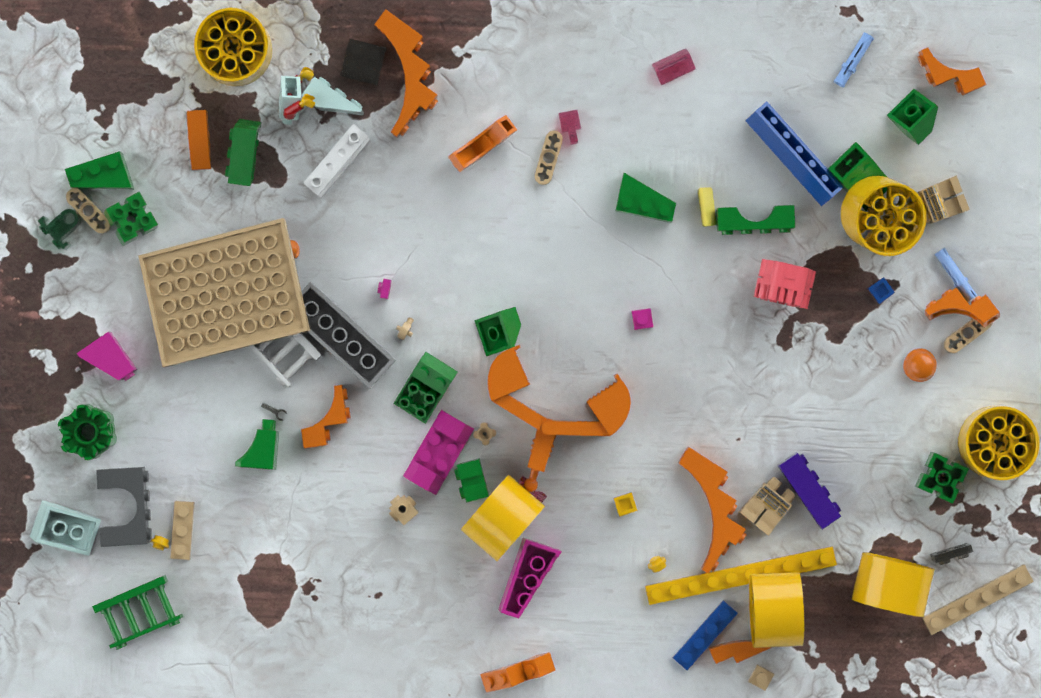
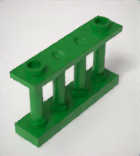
M166 575L92 606L95 613L101 612V614H104L115 642L109 645L110 649L116 647V650L127 646L126 642L167 624L169 627L180 623L179 619L183 618V614L175 616L164 591V584L168 582ZM151 589L157 592L168 617V620L157 623L146 597V591ZM135 596L136 599H139L151 626L142 631L139 630L128 604L130 603L129 599ZM116 604L122 607L133 635L123 639L111 613V606Z

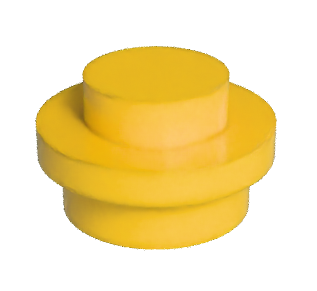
M155 535L154 539L150 541L153 543L152 547L163 551L164 548H169V540L164 537Z
M655 556L651 558L648 568L654 573L663 570L666 567L665 557Z

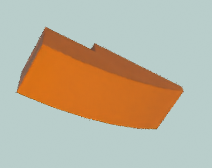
M187 111L192 170L211 169L208 111Z
M738 640L710 647L709 651L716 664L731 657L734 658L736 663H739L772 647L753 648L752 640Z

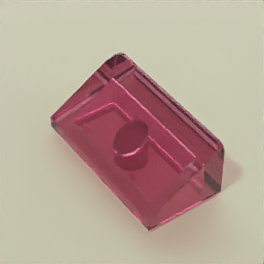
M686 48L652 64L661 85L696 69L691 55Z

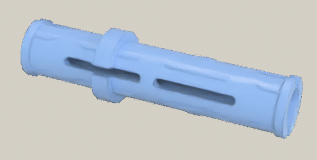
M863 33L846 63L843 62L841 65L842 69L836 79H834V83L840 87H845L846 82L856 72V66L874 40L871 35Z
M945 248L934 254L955 284L954 287L959 289L967 302L977 296L968 283V278L964 277Z

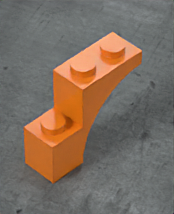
M928 47L918 52L920 55L918 56V61L922 67H925L927 71L925 74L926 79L933 87L955 78L954 86L957 92H961L963 96L986 85L979 67L971 70H956L940 63L932 55Z
M505 115L467 144L453 152L448 158L454 167L461 172L479 161L494 147L503 143L517 131V128Z
M957 288L947 290L942 294L941 299L938 301L933 300L925 309V315L929 320L944 314H962L973 318L983 328L1000 318V312L986 294L982 297H976L972 300L971 305H969Z
M343 385L334 386L333 403L326 416L317 424L301 429L304 448L328 445V441H331L329 429L326 430L325 426L348 423L351 414L350 408L346 407L345 400H348L347 388H343Z
M548 652L499 669L484 672L480 675L486 692L513 687L526 680L542 677L555 671L551 654Z

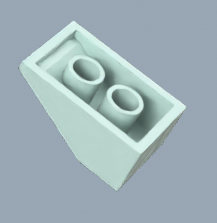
M42 500L30 537L35 542L89 556L101 519Z

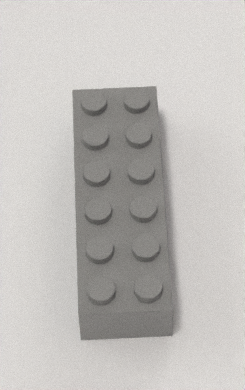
M309 282L301 291L310 327L308 333L368 388H371L396 359L312 282Z

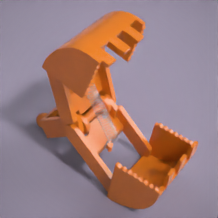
M517 345L502 352L493 361L488 374V390L492 402L537 429L535 438L532 439L531 455L527 465L528 468H531V473L524 483V488L527 491L534 492L538 486L539 471H545L548 458L551 457L550 453L553 452L551 448L554 447L553 443L556 435L611 436L625 422L629 414L631 398L626 385L619 375L615 374L614 378L617 382H613V385H609L608 388L601 390L600 393H597L596 396L589 398L587 404L599 421H577L575 417L573 419V416L569 418V415L567 417V414L565 416V414L560 413L559 415L565 417L562 418L554 414V411L552 413L551 410L550 413V410L548 412V409L546 411V408L544 410L541 407L540 410L557 418L559 417V419L561 418V420H556V418L554 419V417L552 418V416L550 417L546 413L531 408V405L529 407V404L526 406L508 395L530 385L525 375L526 373H524L525 371H523L524 369L520 364L521 362L516 355V350L521 348L520 345Z

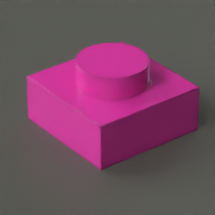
M383 279V282H379L377 293L380 294V298L389 299L392 280Z
M651 308L632 311L634 330L653 327Z

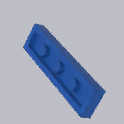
M723 600L672 658L688 670L738 613Z

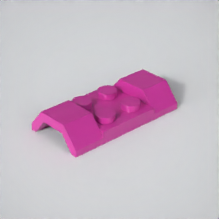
M441 410L403 476L436 495L474 428Z

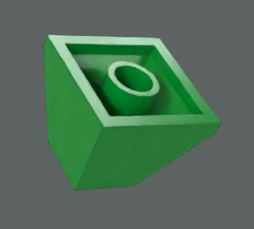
M913 89L887 114V117L908 138L919 145L933 131L938 106Z
M516 307L474 320L486 357L515 347L521 328Z

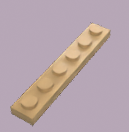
M1023 564L922 617L930 634L933 635L1034 581Z

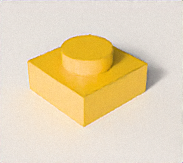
M632 492L613 498L619 517L638 511Z

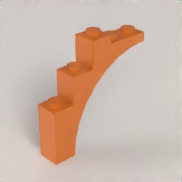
M385 9L374 25L388 38L396 49L405 74L406 90L404 104L399 119L391 130V133L398 138L400 135L404 136L408 131L409 127L407 125L411 119L415 121L421 113L419 111L420 107L427 112L428 109L432 110L436 106L438 95L420 82L421 80L425 81L431 73L429 71L430 65L413 53L414 51L418 52L423 46V36Z
M687 447L678 463L698 481L707 497L712 514V541L708 555L701 567L703 571L709 574L710 571L714 572L719 564L717 560L720 555L724 556L729 549L728 542L734 545L742 543L746 536V533H744L746 529L727 517L728 514L732 515L737 508L735 504L737 500L718 489L719 485L723 486L727 481L728 476L726 474L728 472L695 450Z

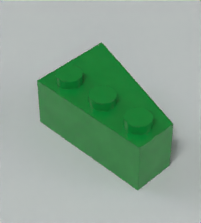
M120 151L65 169L71 188L134 189L124 155Z
M623 173L615 211L672 223L676 203L628 174Z

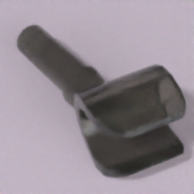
M265 403L261 405V407L275 414L276 418L280 421L284 419L279 418L278 413L283 411L287 414L286 410L282 408L276 409Z

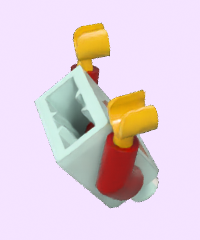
M304 67L299 76H281L279 118L286 125H290L293 123V120L299 119V112L304 109V106L309 108L315 106V102H313L315 97L304 94L301 99L302 79L305 78L310 81L314 76V71L308 67Z

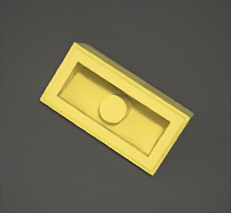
M699 188L697 191L702 226H715L717 222L712 188Z

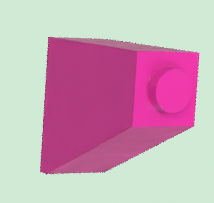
M112 332L105 333L77 353L80 358L117 380L124 379L127 381L135 375L133 372L137 370Z

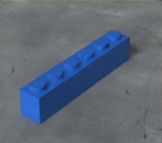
M767 101L745 120L821 207L844 188Z

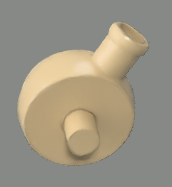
M409 317L402 327L397 325L396 330L399 331L397 335L399 339L404 340L407 335L412 336L413 333L409 331L414 321L412 318Z

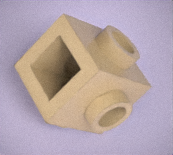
M397 495L390 501L392 504L389 507L391 510L390 516L396 522L399 520L403 525L419 513L414 507L416 502L410 496L406 497L403 495L400 497ZM400 506H405L406 511L402 512Z

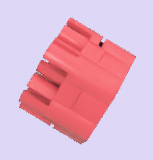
M762 259L758 274L761 278L757 279L753 297L765 301L770 300V302L774 303L778 301L779 304L783 305L786 303L787 306L808 309L812 292L810 288H813L816 271L784 262Z

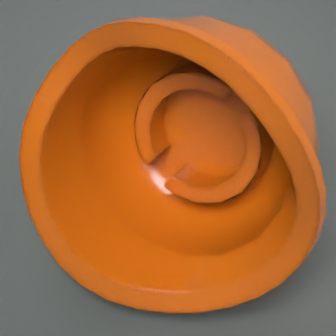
M922 348L912 350L905 357L903 369L907 377L917 382H924L932 378L937 367L933 354Z

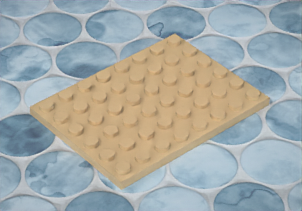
M284 218L138 255L162 367H169L310 331L286 220Z

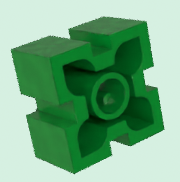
M140 192L126 198L125 205L123 206L118 202L105 209L104 214L111 227L116 224L118 228L115 234L122 246L136 240L138 237L137 233L141 232L144 236L155 230L158 226L152 213L146 214L144 209L147 204ZM129 215L135 217L133 223L127 220Z
M930 452L924 465L928 467L926 474H920L915 487L930 494L935 490L937 491L936 497L953 504L959 492V489L955 487L958 482L963 483L969 468L956 462H951L949 465L947 464V458ZM944 473L945 481L941 480L939 482L938 475Z
M480 458L457 464L454 473L456 480H461L462 487H459L461 499H465L467 503L489 497Z

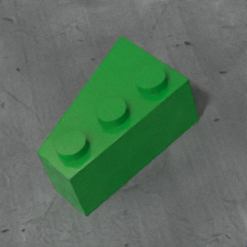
M239 119L234 128L230 129L229 140H232V146L228 148L227 152L230 165L226 166L225 171L228 183L251 186L253 183L256 150L259 144L258 131L261 128L262 122Z

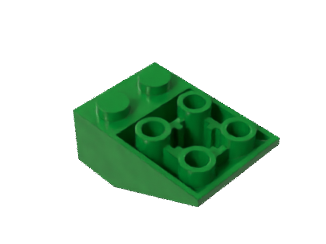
M857 142L853 143L828 168L846 192L855 183L871 176L887 177ZM887 187L882 188L883 194L887 192ZM865 204L862 205V208L865 211H867V209L870 208Z
M425 352L393 404L426 424L458 371Z

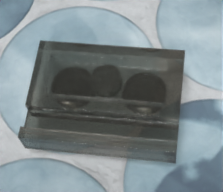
M964 543L931 553L930 555L933 562H939L940 565L951 562V558L958 557V559L969 557L968 553H972L973 549L971 544Z

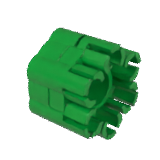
M90 404L78 405L69 416L60 419L58 422V427L60 426L61 428L59 430L63 434L61 441L63 446H61V449L66 453L78 454L81 458H85L84 460L97 459L102 453L115 445L117 441L114 417L110 412ZM88 423L95 428L96 434L92 440H87L82 435V428Z

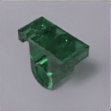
M65 209L49 224L46 223L49 219L42 216L38 220L41 224L39 228L45 235L50 234L53 238L52 243L58 249L62 248L63 250H67L72 246L70 242L64 243L63 240L81 224L80 214L75 210ZM69 214H73L75 217L72 224L66 222V217Z

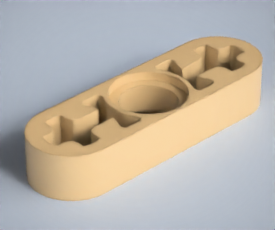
M550 131L546 135L535 172V180L540 185H547L552 179L563 137L558 131ZM554 134L560 140L555 142L554 148H557V152L552 149H545L546 145L550 147L551 140H549V137H553ZM550 152L554 155L552 163L544 162L543 156L545 153ZM540 164L552 167V170L547 169L546 175L549 178L545 179L544 182L540 181L538 174H542L544 167L540 168Z
M72 188L67 192V202L96 232L104 234L110 230L111 225L106 216L80 189ZM79 193L80 195L78 196V198L82 202H84V200L86 199L87 202L83 203L78 209L77 206H79L80 204L75 200L71 201V199L73 198L71 194ZM88 205L94 209V213L91 216H85L83 213V209ZM99 213L100 216L97 218L102 222L106 221L104 224L106 228L98 229L99 224L95 220L93 222L90 220L94 219Z
M972 318L944 340L945 350L949 353L960 351L988 330L993 322L985 328L980 325L978 327L980 331L978 332L976 327L971 324L974 322L977 325L978 322ZM966 327H970L973 330V336L969 339L963 335V330ZM959 333L960 338L963 341H965V343L962 344V341H959L958 343H956V349L949 348V340H957L959 337H957L956 334Z

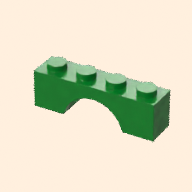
M795 205L774 206L771 214L765 220L758 222L745 219L739 213L737 207L716 209L717 232H722V235H733V231H741V234H752V230H760V234L772 233L771 230H779V233H790L791 229L795 228Z

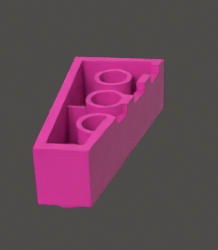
M523 537L498 610L503 614L519 619L562 551Z

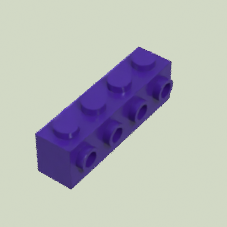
M796 452L777 466L820 529L823 530L841 517L839 514L841 509L835 501L832 503L828 498L831 494L825 486H820L818 483L820 478L816 472L809 470L807 467L809 462L803 454L799 455Z

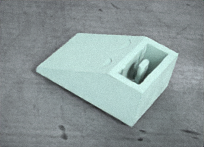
M314 77L301 95L303 97L304 94H309L315 97L313 100L315 102L314 107L321 111L355 115L364 114L360 103L354 99H351V101L346 99L347 96L338 88L335 90L330 88V83L322 77L319 79Z

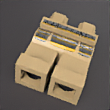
M957 175L918 191V195L925 205L926 223L930 222L931 224L970 210L964 194L944 201L947 197L963 192Z
M775 477L771 478L767 483L764 482L739 510L741 514L768 536L791 508V502L796 496L788 488L780 496L776 490L782 483Z

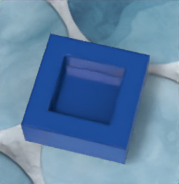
M884 277L867 288L878 304L895 293Z

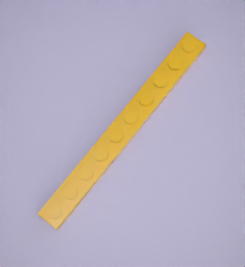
M833 546L721 569L709 572V574L703 573L646 585L645 589L648 603L652 605L749 584L750 574L803 573L836 566L837 563Z

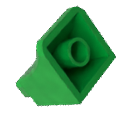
M262 419V428L257 429L254 441L247 452L235 461L236 467L276 470L279 432L275 431L276 421Z

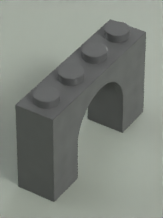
M145 467L96 470L97 489H125L134 496L137 503L136 515L128 524L100 527L101 547L148 544L149 540L152 539V529L148 527V521L151 520V510L147 509V501H150V491L146 490V482H149L148 471H145Z

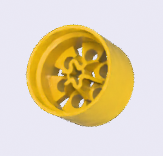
M223 8L208 15L197 29L194 39L196 58L201 67L219 83L228 86L248 85L259 79L267 70L272 58L271 39L264 26L251 13L239 8ZM224 20L225 29L222 30L218 23ZM245 21L251 22L252 24L243 31L242 28ZM237 22V30L230 31L228 28L229 24ZM215 30L221 32V36L217 40L211 38V34ZM253 33V41L246 42L244 39L245 35ZM230 40L235 45H238V47H236L237 54H235V52H233L232 50H229L231 48ZM205 41L214 43L213 46L204 47ZM263 45V52L252 50V46ZM214 49L219 50L218 58L211 59L210 52ZM246 52H252L253 58L250 61H244L243 55ZM229 60L235 61L236 64L232 70L226 69V63ZM221 61V69L219 73H216L212 69ZM239 64H244L249 73L242 75Z
M871 176L855 183L846 193L841 206V222L846 234L855 243L879 255L895 256L910 250L921 238L926 226V209L921 197L912 188L888 177ZM883 187H887L886 198L883 195ZM899 196L898 203L893 204L894 198ZM863 204L870 207L867 211L861 210ZM907 212V217L904 220V214ZM872 216V219L869 220V225H867V219ZM871 229L868 235L863 238L861 234ZM883 232V237L877 240V235Z
M987 406L976 410L964 421L958 436L959 453L966 466L980 476L995 480H1010L1021 476L1031 468L1039 452V435L1034 423L1026 414L1011 407ZM1008 414L1013 416L1009 426L1006 422ZM983 417L989 425L987 428L978 422ZM998 418L1002 421L1000 429H996L993 425L994 421ZM1016 425L1020 428L1018 436L1012 434V428ZM981 431L987 433V439L983 442L978 438ZM1027 436V442H1019L1020 438ZM1000 438V442H1002V445L997 446L996 448L994 440H998ZM969 444H980L981 448L970 451ZM1017 445L1023 447V453L1019 456L1015 453ZM984 450L990 452V458L986 461L981 457ZM1002 457L1008 459V465L1004 468L999 464ZM1013 457L1020 462L1016 467L1013 464ZM995 461L993 472L986 471L990 462Z
M508 475L461 528V531L495 561H498L544 509L545 505L513 477Z
M862 552L851 599L862 604L897 613L924 617L935 569L892 557Z
M799 572L750 574L749 613L753 648L803 646L804 604Z

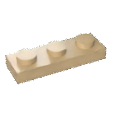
M175 501L171 559L190 560L195 502Z

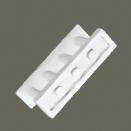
M353 124L304 181V184L322 198L370 142L368 136Z
M302 333L292 335L291 340L270 360L262 351L274 340L260 343L257 346H250L277 375L276 380L283 387L285 385L288 387L292 385L288 379L309 359L312 360L314 358L318 360L322 356V353ZM301 344L306 349L304 354L282 374L275 365L296 345L299 346Z

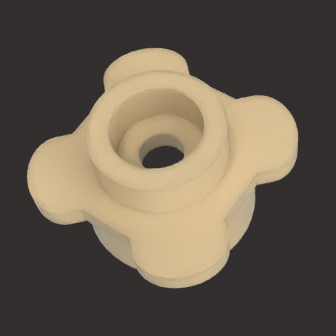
M483 422L480 424V428L473 433L475 439L482 441L483 445H488L490 443L489 440L496 436V431L489 428L488 424Z

